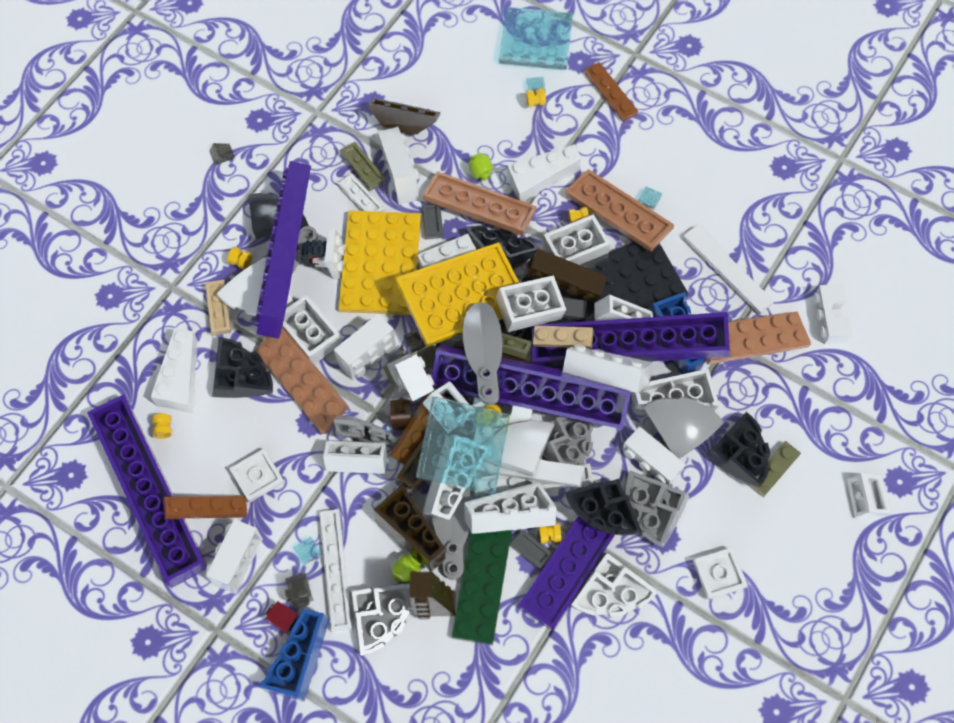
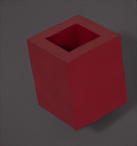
M277 601L275 605L272 604L268 608L265 619L268 623L289 636L299 615Z

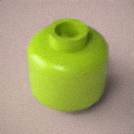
M478 153L470 158L468 167L473 178L481 179V181L489 179L494 171V166L489 156Z
M411 553L409 555L402 554L391 565L392 578L399 584L402 582L410 583V572H421L420 561Z

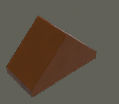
M390 400L392 429H403L409 424L411 420L410 400Z

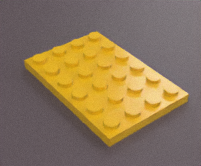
M348 210L339 312L411 315L395 280L396 277L417 270L421 213Z
M499 242L396 277L395 280L426 347L463 334V323L466 313L476 303L489 304L495 311L498 320H502L503 318L496 301L499 288L519 284Z

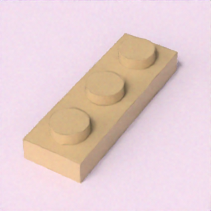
M225 281L207 282L205 285L211 333L213 336L231 333L228 305L217 296V293L225 286Z
M535 326L533 345L534 347L570 348L578 344L592 349L594 330L590 327Z

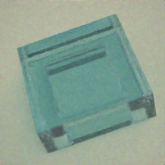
M544 77L526 78L527 90L532 89L536 91L538 88H544L545 90Z
M646 186L638 201L654 210L662 193Z
M312 537L293 547L304 566L322 555Z

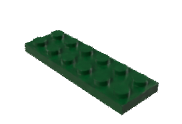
M512 530L470 533L452 639L493 646Z

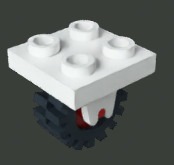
M336 228L328 229L326 241L312 240L311 242H304L302 245L301 261H303V264H307L306 266H312V268H328L333 279H341L346 246L343 245L342 238L338 235Z

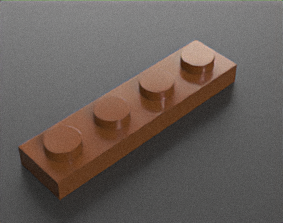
M600 62L585 69V75L622 122L638 114L637 108Z
M432 392L426 394L389 455L403 465L409 460L435 421L434 416L423 404Z
M245 496L164 497L163 499L165 519L246 518L247 516Z

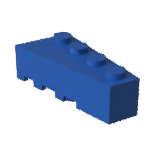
M685 292L655 302L649 310L653 312V317L691 314ZM703 358L673 361L682 375L700 371L706 360Z
M308 609L302 611L290 632L291 635L286 643H283L278 657L269 667L268 674L261 681L258 688L268 693L305 702L330 620L324 613Z

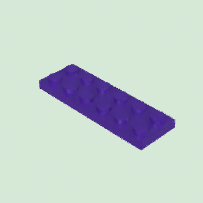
M578 516L518 608L551 630H554L615 534L597 530Z

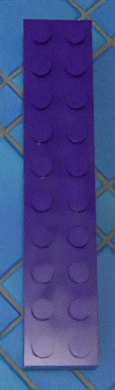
M289 161L288 168L284 167L254 326L257 327L256 334L280 338L311 165Z
M728 312L535 325L590 327L594 330L592 350H601L606 353L649 362L730 357ZM532 326L533 364L549 368L563 367L568 348L534 347L535 326Z
M441 344L435 354L432 373L434 385L432 387L439 389L448 382H451L460 394L480 398L477 375L468 362L465 349ZM502 357L497 371L500 394L497 402L609 427L624 428L631 391L563 372V370ZM488 372L483 374L485 377L490 375ZM487 391L485 394L490 395L492 391Z
M123 394L88 411V416L165 582L173 588L205 571L208 565L186 519L164 518L163 499L164 497L175 496L127 398Z

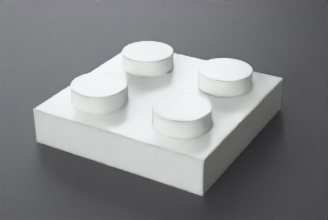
M265 448L229 468L249 503L285 483Z
M733 547L693 560L708 600L747 588L748 586Z

